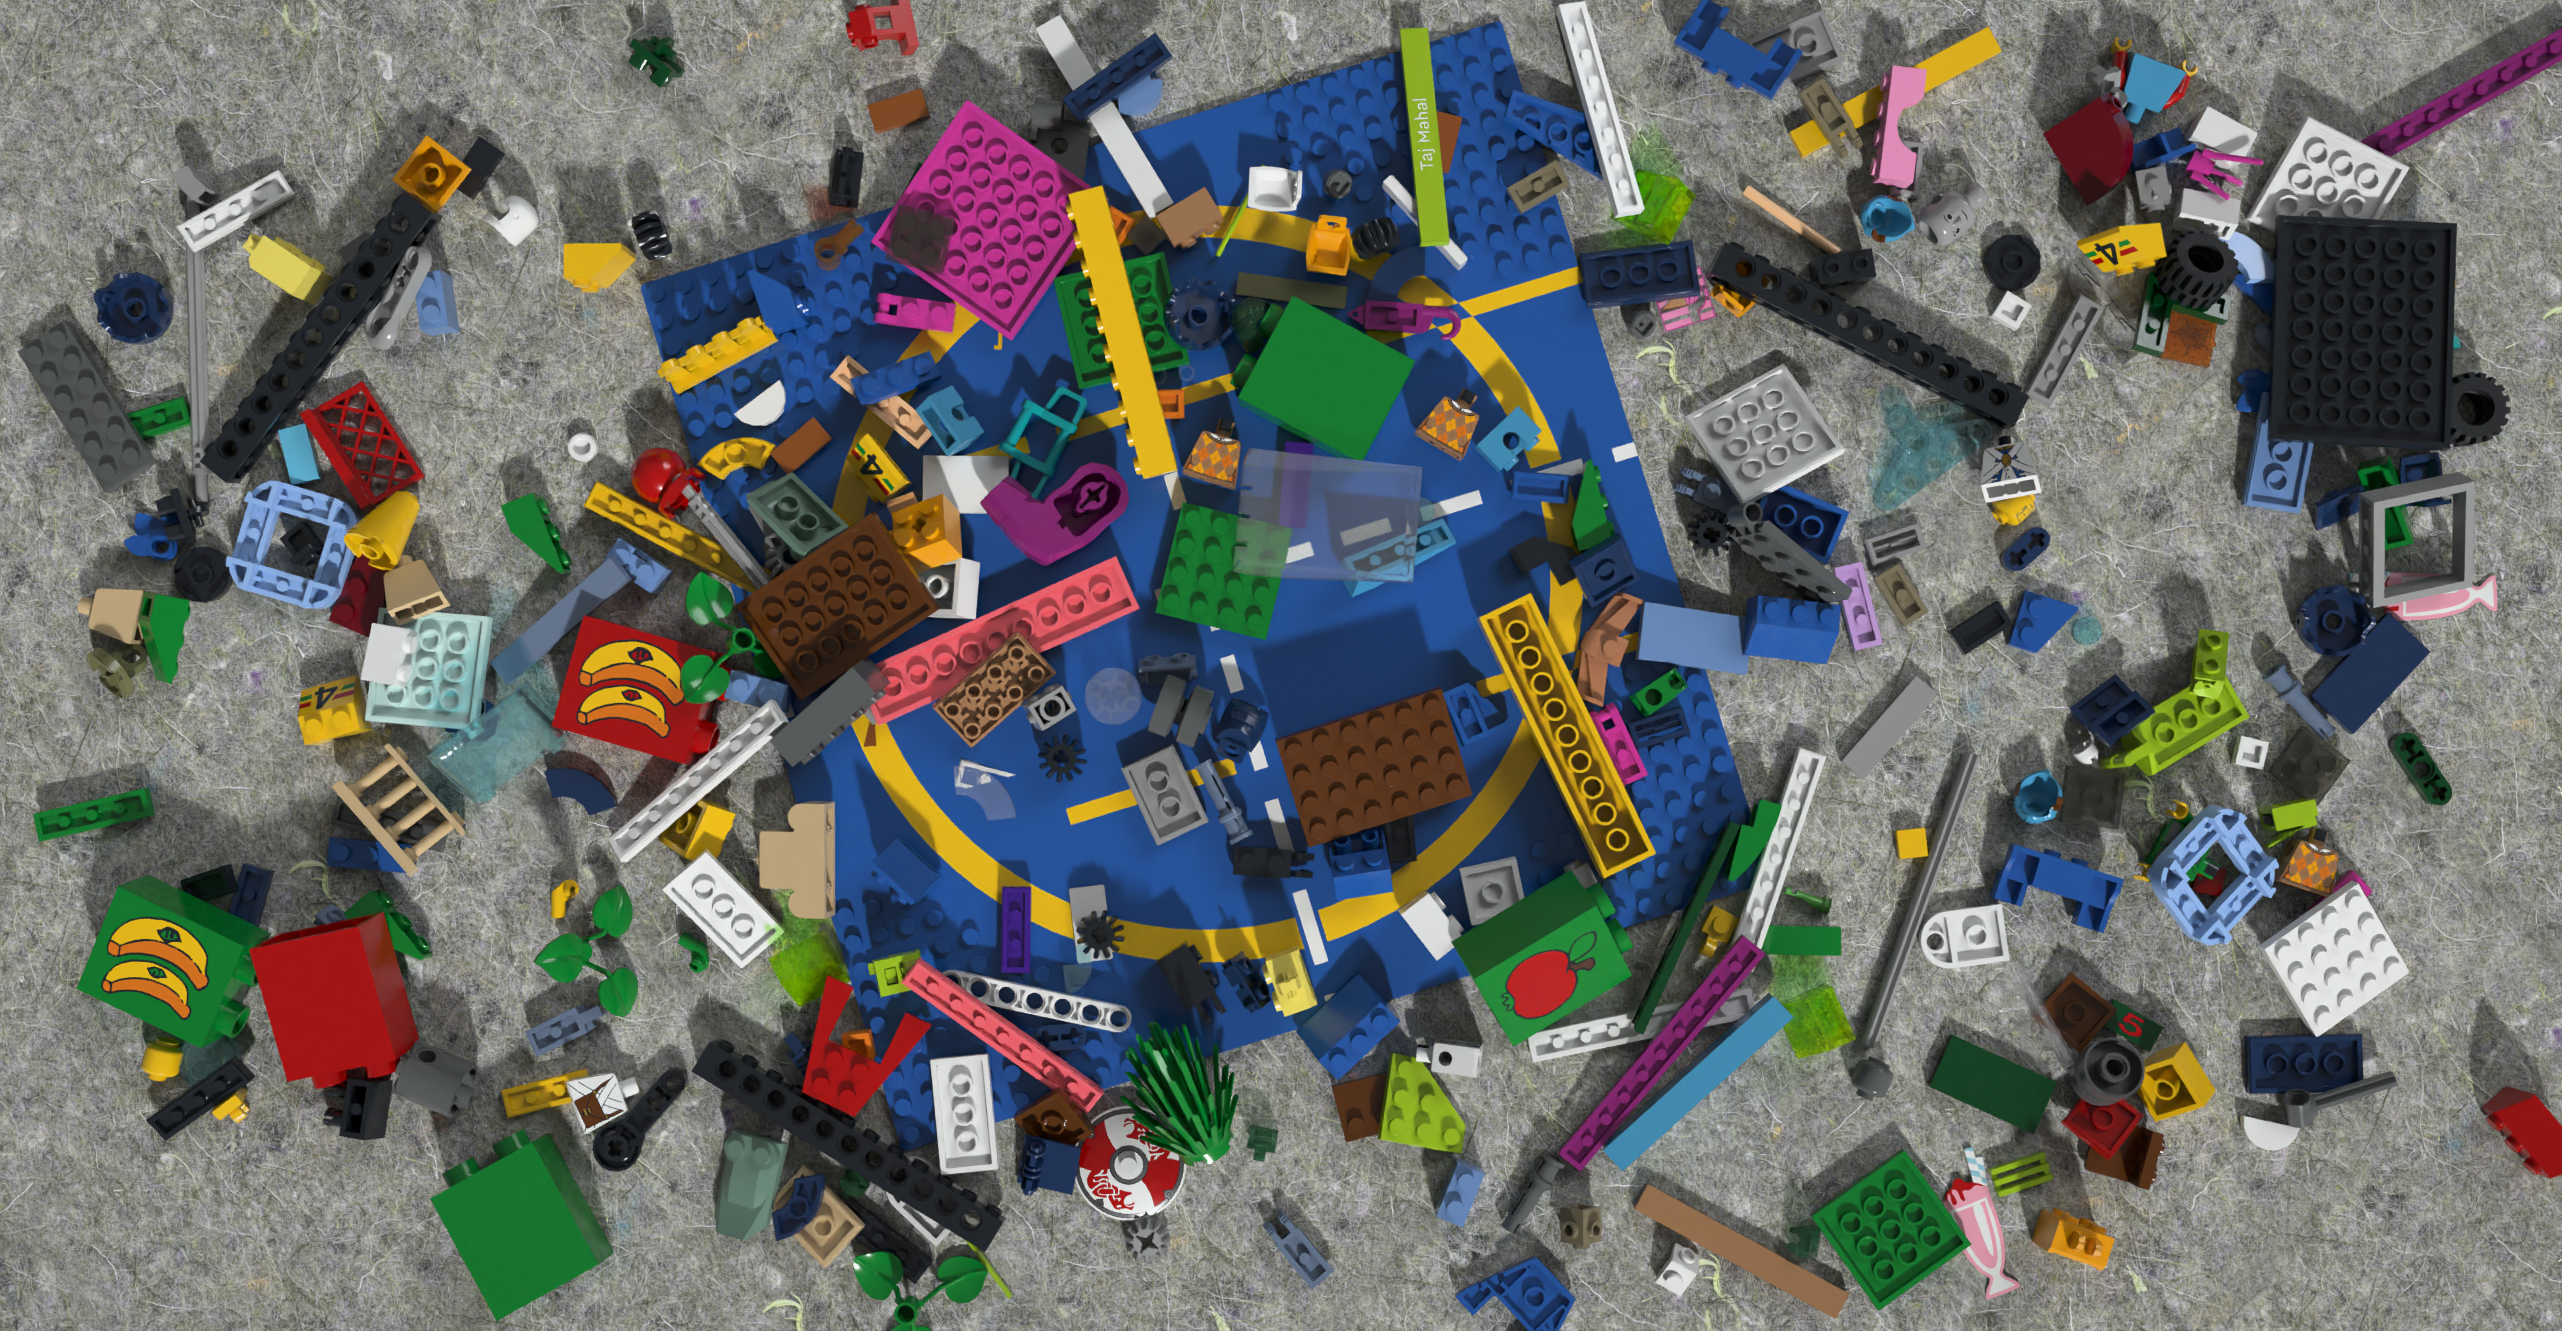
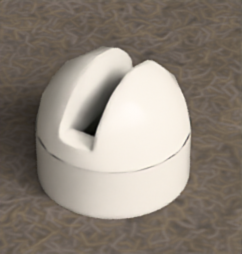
M2086 740L2078 744L2073 749L2072 754L2081 764L2088 765L2092 764V758L2098 759L2099 752L2092 740Z

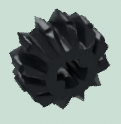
M644 211L632 217L631 223L643 255L648 260L656 258L658 260L672 253L670 237L657 211Z
M1381 217L1364 223V225L1357 227L1350 235L1355 253L1358 254L1360 259L1370 260L1373 257L1386 254V252L1393 250L1400 243L1397 226L1388 217Z
M1705 508L1704 518L1695 513L1693 517L1698 524L1688 523L1687 526L1689 530L1694 531L1687 535L1688 541H1695L1692 545L1695 551L1703 546V556H1707L1709 549H1713L1714 556H1719L1718 547L1728 551L1729 546L1725 541H1735L1729 536V532L1734 530L1735 527L1727 524L1729 522L1727 514L1719 518L1721 511L1718 508L1715 509L1713 516H1710L1709 509ZM1708 527H1713L1714 531L1719 530V533L1715 532L1716 537L1710 538L1709 534L1703 533H1707Z
M1064 734L1062 744H1060L1057 735L1052 736L1054 747L1048 742L1043 743V747L1049 753L1041 752L1038 754L1040 758H1047V762L1040 764L1039 767L1040 769L1051 768L1046 774L1047 778H1051L1057 772L1056 782L1061 783L1063 773H1065L1067 780L1071 782L1074 780L1071 770L1078 775L1083 773L1076 765L1077 763L1087 764L1086 759H1078V755L1084 754L1086 749L1080 748L1077 751L1074 749L1080 742L1078 739L1073 740L1068 745L1069 735ZM1061 750L1066 751L1065 755L1070 757L1069 763H1064L1065 767L1060 766V761L1056 760V755L1061 754Z
M1107 910L1102 912L1101 919H1099L1096 911H1092L1091 917L1093 922L1087 917L1081 919L1082 923L1088 928L1078 927L1076 930L1079 934H1085V937L1079 938L1077 943H1088L1083 952L1087 954L1091 948L1095 949L1094 959H1098L1100 950H1103L1105 958H1109L1110 950L1108 947L1118 952L1120 947L1114 941L1124 942L1125 940L1124 936L1116 934V932L1124 930V925L1114 927L1113 924L1118 919L1117 915H1114L1110 921L1106 920L1108 916ZM1099 927L1104 928V933L1108 934V939L1104 937L1102 942L1097 941V935L1093 934V931H1098Z

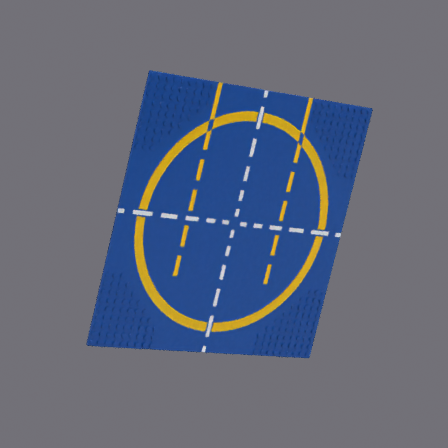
M1493 22L1429 42L1436 111L1462 117L1449 174L1443 173L1449 237L1468 258L1466 264L1458 271L1436 246H1426L1425 275L1412 278L1406 282L1398 292L1396 302L1452 308L1461 319V328L1459 333L1450 340H1441V335L1448 334L1452 330L1453 325L1448 318L1433 317L1432 324L1425 333L1411 334L1364 331L1363 326L1347 316L1348 312L1366 304L1371 282L1378 269L1387 259L1404 249L1420 246L1418 226L1382 188L1383 181L1390 175H1393L1415 199L1401 51L1132 133L1174 202V205L1205 187L1223 216V222L1220 224L1221 228L1208 236L1205 233L1195 238L1196 243L1185 250L1179 248L1174 251L1159 226L1156 217L1151 220L1148 218L1104 143L1089 147L1084 182L1092 188L1103 186L1109 199V208L1113 206L1136 220L1120 247L1123 261L1164 252L1173 290L1186 280L1196 277L1197 280L1217 282L1222 291L1227 295L1233 296L1236 301V309L1232 315L1234 330L1222 344L1203 352L1187 349L1190 360L1189 365L1153 373L1157 390L1184 389L1185 419H1165L1179 470L1149 479H1143L1142 474H1136L1132 459L1137 457L1135 446L1129 447L1125 430L1129 429L1130 426L1128 419L1121 417L1118 407V401L1122 400L1121 392H1116L1112 383L1083 390L1079 389L1054 281L1013 341L1002 335V350L994 349V345H998L997 330L871 242L894 207L650 281L641 286V292L663 363L667 360L679 359L687 355L686 351L696 345H706L712 341L711 338L720 332H730L738 327L737 324L746 318H756L762 315L747 271L754 270L789 287L796 294L799 293L802 299L805 298L811 313V315L807 316L809 324L776 335L778 339L776 343L680 394L675 392L669 382L694 467L705 474L706 477L705 481H699L703 496L763 567H765V563L768 561L765 557L766 553L762 548L765 536L748 508L749 504L746 495L770 481L779 480L786 476L787 473L771 456L763 470L754 467H741L732 471L722 480L697 465L701 458L716 445L732 439L752 437L768 441L778 447L814 417L833 440L794 472V474L836 513L849 528L875 511L888 531L893 530V518L887 505L881 503L880 500L875 503L865 491L868 485L862 478L857 481L847 469L851 464L846 457L867 433L878 440L912 483L910 487L897 497L913 492L919 503L923 501V455L947 456L933 435L918 450L867 407L861 408L857 399L830 377L847 355L868 372H872L930 351L941 374L940 380L898 396L916 410L928 396L950 386L955 388L964 401V410L969 417H975L984 433L971 446L951 456H1009L1000 451L998 447L1002 441L1005 442L1022 410L1021 404L1024 398L1045 408L1059 387H1064L1084 397L1088 405L1077 425L1078 429L1075 435L1071 434L1054 467L1056 470L1054 475L1048 479L1038 500L1042 501L1051 492L1063 486L1079 467L1091 462L1110 466L1119 472L1127 484L1129 502L1125 512L1109 524L1090 543L1048 566H1042L1022 553L1010 542L1001 528L995 525L988 514L960 513L961 558L980 562L976 619L1110 558L1117 557L1140 609L1040 653L1056 670V674L1030 697L1041 693L1048 686L1059 684L1064 687L1066 692L1068 691L1071 694V701L1077 709L1076 711L1041 731L1036 729L1033 723L1030 724L1026 717V711L1020 705L971 748L932 708V705L936 702L934 701L880 726L875 723L876 746L864 747L870 721L863 714L805 765L800 761L792 767L783 757L797 804L809 801H835V915L831 916L852 986H854L853 990L865 1029L872 1030L877 1055L875 1061L881 1063L906 1011L932 1023L929 1030L882 1084L902 1149L910 1150L938 1141L930 1064L932 1058L989 1053L995 1123L1013 1118L1016 1111L1049 1093L1052 1089L914 991L910 990L880 997L875 974L870 975L868 964L873 963L872 960L919 949L921 959L941 973L947 970H959L1127 1007L1131 1012L1132 1021L1125 1031L1113 1032L1085 1026L1088 1036L1083 1046L1071 1050L1051 1051L1103 1089L1131 1081L1125 1072L1133 1073L1138 1078H1141L1126 1057V1051H1129L1128 1046L1133 1047L1142 1063L1147 1064L1139 1051L1140 1045L1136 1039V1033L1146 1042L1151 1037L1148 1023L1157 1022L1162 1031L1164 1028L1167 1030L1170 1037L1171 1032H1175L1174 1030L1177 1026L1190 1062H1192L1182 1031V1024L1187 1026L1195 1054L1194 1041L1198 1037L1202 1056L1206 1058L1213 1055L1214 1044L1218 1046L1219 1054L1298 1029L1357 973L1386 1001L1470 976L1455 948L1436 961L1398 911L1426 890L1429 894L1435 892L1446 906L1442 910L1447 917L1452 914L1464 929L1460 933L1461 936L1477 927L1478 925L1472 926L1470 923L1459 871L1460 868L1515 856L1525 898L1565 874L1563 867L1575 860H1578L1579 863L1587 862L1597 882L1607 894L1616 911L1604 919L1605 923L1616 917L1624 928L1684 909L1724 823L1732 821L1736 824L1748 826L1751 813L1706 670L1635 659L1641 614L1640 606L1619 635V637L1629 640L1620 666L1615 667L1608 664L1603 707L1585 700L1583 702L1588 713L1602 711L1606 709V705L1613 702L1630 735L1626 723L1643 717L1629 696L1665 672L1676 667L1688 687L1651 715L1682 706L1690 733L1637 750L1648 775L1624 787L1656 854L1606 878L1600 877L1476 620L1531 593L1574 684L1577 686L1581 641L1585 632L1590 629L1612 596L1591 608L1576 578L1559 586L1547 562L1521 575L1508 550L1535 536L1572 547L1577 556L1585 552L1576 553L1569 523L1583 465L1587 460L1591 459L1593 466L1597 465L1600 471L1601 482H1597L1600 493H1605L1608 509L1605 510L1607 521H1612L1615 534L1618 533L1622 537L1640 577V580L1620 592L1642 599L1644 602L1686 608L1592 309L1586 310L1581 272L1557 196H1552L1520 215L1506 191L1511 185L1545 167L1547 164L1540 142L1503 120L1510 92L1516 90L1524 93L1501 22ZM1263 164L1267 167L1284 168L1295 172L1301 170L1302 192L1296 210L1277 212L1246 206L1221 256H1216L1215 253L1248 192L1249 168L1261 167ZM1341 169L1350 175L1352 188L1347 196L1341 199H1334L1324 192L1322 181L1328 171ZM1319 215L1347 218L1346 228H1350V235L1357 227H1361L1364 223L1381 217L1391 218L1397 226L1400 243L1393 250L1386 252V254L1373 257L1370 260L1359 258L1358 254L1354 251L1351 240V255L1346 276L1308 272L1306 268L1308 236L1312 224H1317ZM1326 222V223H1328V225H1332V226H1334L1335 224H1338V223H1335V222ZM1076 247L1056 277L1083 271L1080 260L1085 259L1082 255L1083 251L1079 252ZM1239 272L1348 287L1345 309L1317 305L1311 306L1415 360L1405 384L1359 469L1314 445L1307 529L1290 528L1293 529V534L1266 640L1155 613L1182 503L1185 502L1278 526L1285 441L1309 443L1240 406L1238 396L1242 390L1230 384L1236 368L1246 353L1259 359L1268 339L1257 334V331L1271 304L1274 303L1286 309L1289 303L1288 301L1237 295L1236 287ZM877 293L956 304L953 334L873 322L874 313H877L879 304L876 302ZM890 305L889 315L896 316L898 306ZM1193 309L1191 313L1192 319L1196 323H1202L1203 316L1201 312ZM1357 313L1352 314L1354 317L1358 316ZM780 380L786 390V403L783 413L776 421L766 426H753L742 422L734 415ZM1464 388L1477 396L1470 410L1478 414L1479 419L1466 454L1460 462L1414 434L1444 396L1456 401ZM1062 395L1050 412L1071 423L1080 406V402L1067 395ZM1519 406L1542 430L1537 436L1540 441L1529 452L1525 449L1520 451L1516 455L1519 461L1508 472L1503 468L1497 473L1478 453L1475 447ZM1032 414L1015 448L1044 463L1061 429ZM1219 419L1235 423L1231 439L1241 442L1235 490L1183 475L1182 472L1201 432L1204 430L1215 434ZM940 420L942 428L948 431L943 422ZM1505 435L1503 437V443L1508 449L1517 447L1518 441L1514 436ZM1009 456V457H1010V473H1009V475L1011 476L1012 471H1013V469H1014V466H1015L1017 460L1014 459V458H1012L1011 456ZM1023 463L1016 481L1032 493L1036 490L1044 474ZM1513 470L1570 475L1568 504L1510 500ZM1439 519H1444L1456 540L1454 545L1385 583L1351 597L1338 574L1345 558ZM783 558L788 564L796 563L791 558ZM730 582L736 604L752 594ZM739 612L743 628L751 630ZM927 617L868 657L874 664H877L975 619ZM1177 653L1196 655L1198 679L1186 682L1184 697L1188 699L1196 685L1215 692L1210 707H1213L1204 734H1199L1194 748L1176 742L1178 729L1176 724H1173L1166 737L1148 731L1154 708L1164 684L1147 686L1146 683H1141L1139 659H1144L1149 655L1173 657ZM784 676L772 678L788 683ZM834 681L828 682L803 700H800L794 691L789 711L784 713L788 722L790 723L834 684ZM1468 682L1483 698H1487L1495 705V708L1506 718H1510L1514 724L1463 747L1453 726L1472 796L1412 814L1417 861L1390 864L1393 892L1336 900L1328 843L1325 842L1308 847L1275 738L1440 686L1444 693ZM1232 698L1251 703L1269 713L1261 739L1252 752H1246L1241 764L1216 754L1220 739L1216 738L1219 722ZM1678 713L1635 726V729L1640 731L1678 719L1679 716ZM1611 719L1602 723L1605 731L1614 727ZM1679 724L1638 737L1639 742L1681 730L1682 726ZM1064 734L1069 735L1068 745L1073 740L1078 739L1080 742L1074 749L1076 751L1080 748L1086 749L1084 754L1078 755V759H1086L1087 764L1077 763L1076 766L1083 771L1081 775L1071 770L1073 781L1069 782L1065 773H1063V780L1061 783L1056 782L1057 772L1051 778H1047L1046 774L1051 768L1040 769L1039 765L1047 762V758H1040L1038 754L1041 752L1049 753L1043 747L1044 742H1048L1054 747L1052 736L1057 735L1060 744H1062V738ZM1173 744L1209 822L1157 846L1121 768ZM1230 745V747H1224L1228 752L1232 754H1239L1235 750V746ZM1061 750V754L1056 755V760L1060 761V766L1065 767L1064 763H1069L1070 757L1065 755L1066 751ZM961 759L979 763L977 765L1016 774L1006 777L965 766L961 783L973 785V787L963 788L956 786ZM1209 759H1212V763L1235 807L1238 806L1243 811L1241 816L1248 829L1254 833L1233 845L1229 842L1231 838L1225 826L1219 823L1218 816L1220 814L1198 771L1195 769L1196 766ZM983 774H987L990 776L991 782L981 784L979 779ZM1381 824V825H1378V826L1369 828V829H1373V828L1383 827L1384 837H1385V827H1384V824ZM898 838H902L943 876L919 902L910 905L908 902L905 905L892 894L895 890L887 882L884 885L878 882L871 874L874 870L869 867L872 861ZM1235 846L1290 849L1292 852L1315 854L1314 860L1311 861L1291 859V870L1306 869L1313 871V878L1290 877V879L1233 875ZM1729 849L1705 902L1750 889L1761 853L1748 869L1733 882L1723 879L1730 852ZM1104 885L1108 920L1110 921L1114 915L1118 916L1117 921L1113 925L1114 927L1124 925V930L1116 932V934L1124 936L1125 940L1124 942L1114 941L1120 947V950L1118 952L1112 950V959L1078 963L1069 889ZM1003 886H1032L1030 973H1001ZM1185 941L1190 946L1196 945L1203 957L1200 960L1205 970L1210 968L1218 980V983L1215 984L1217 988L1216 993L1227 1010L1223 1014L1218 1012L1210 997L1201 1001L1204 1008L1211 1015L1212 1021L1208 1024L1203 1021L1194 1006L1186 1010L1156 962L1157 959ZM1298 945L1317 998V1005L1284 1017L1282 1010L1276 1011L1271 996L1275 988L1273 983L1267 984L1262 971V965L1266 964V956ZM1241 951L1252 961L1255 973L1260 981L1267 986L1269 996L1272 999L1262 1009H1258L1253 1013H1250L1249 1009L1245 1010L1235 993L1243 988L1242 984L1239 983L1232 987L1222 972L1224 968L1221 964L1230 958L1232 959ZM946 976L959 985V981L956 976ZM982 981L973 982L971 986L972 993L977 997L984 996L987 992L986 984ZM1010 987L1001 988L999 991L1000 999L1005 1003L1012 1002L1015 998L1014 990ZM1038 993L1029 994L1027 997L1029 1007L1033 1009L1040 1008L1043 1004L1042 996ZM1066 999L1057 1000L1055 1003L1056 1012L1061 1015L1068 1014L1071 1010L1070 1002ZM987 1005L1032 1038L1036 1029L1042 1025L1066 1022ZM1094 1005L1085 1006L1083 1008L1084 1018L1089 1021L1097 1019L1099 1016L1098 1008ZM1122 1011L1113 1012L1111 1014L1112 1024L1117 1027L1123 1026L1127 1022L1126 1014ZM1072 1028L1069 1034H1062V1038H1072L1073 1043H1077L1078 1038L1082 1037V1033H1078L1076 1028ZM1044 1030L1042 1036L1038 1037L1039 1041H1044V1045L1048 1046L1050 1040L1058 1039V1035H1048V1031Z

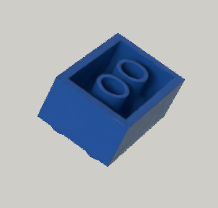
M1784 485L1755 501L1761 506L1763 511L1760 522L1769 520L1823 566L1828 565L1849 511L1788 485Z

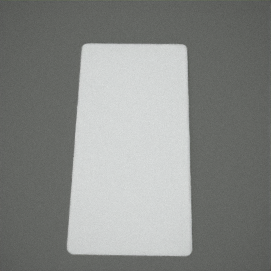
M1104 885L1069 889L1078 963L1112 959L1113 954L1110 947H1108L1110 950L1109 958H1105L1103 950H1100L1098 959H1094L1095 949L1091 948L1085 954L1083 950L1088 943H1077L1079 938L1085 937V934L1076 932L1077 928H1088L1082 923L1081 919L1087 917L1093 922L1091 917L1092 911H1096L1099 919H1101L1102 912L1107 910ZM1099 927L1098 931H1093V934L1098 937L1097 941L1102 942L1104 937L1108 939V934L1104 933V928Z

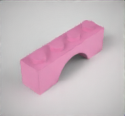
M1893 65L1881 77L1880 91H1884L1883 101L1879 102L1876 118L1880 119L1879 130L1875 131L1873 147H1877L1876 158H1872L1870 164V175H1873V184L1907 188L1913 183L1917 154L1909 150L1902 143L1898 135L1897 122L1903 109L1917 105L1923 99L1926 69Z

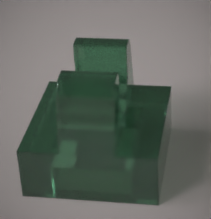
M1250 1125L1247 1148L1254 1149L1253 1160L1264 1162L1266 1152L1275 1153L1278 1130Z
M1813 1225L1791 1227L1789 1232L1796 1233L1800 1240L1798 1244L1795 1242L1788 1243L1787 1248L1797 1253L1799 1257L1809 1259L1818 1256L1821 1235L1819 1227Z

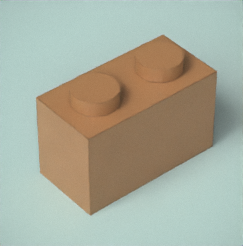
M1205 187L1156 216L1159 226L1174 251L1179 248L1185 250L1196 243L1195 238L1204 233L1206 236L1213 234L1221 228L1220 224L1223 222L1222 214Z

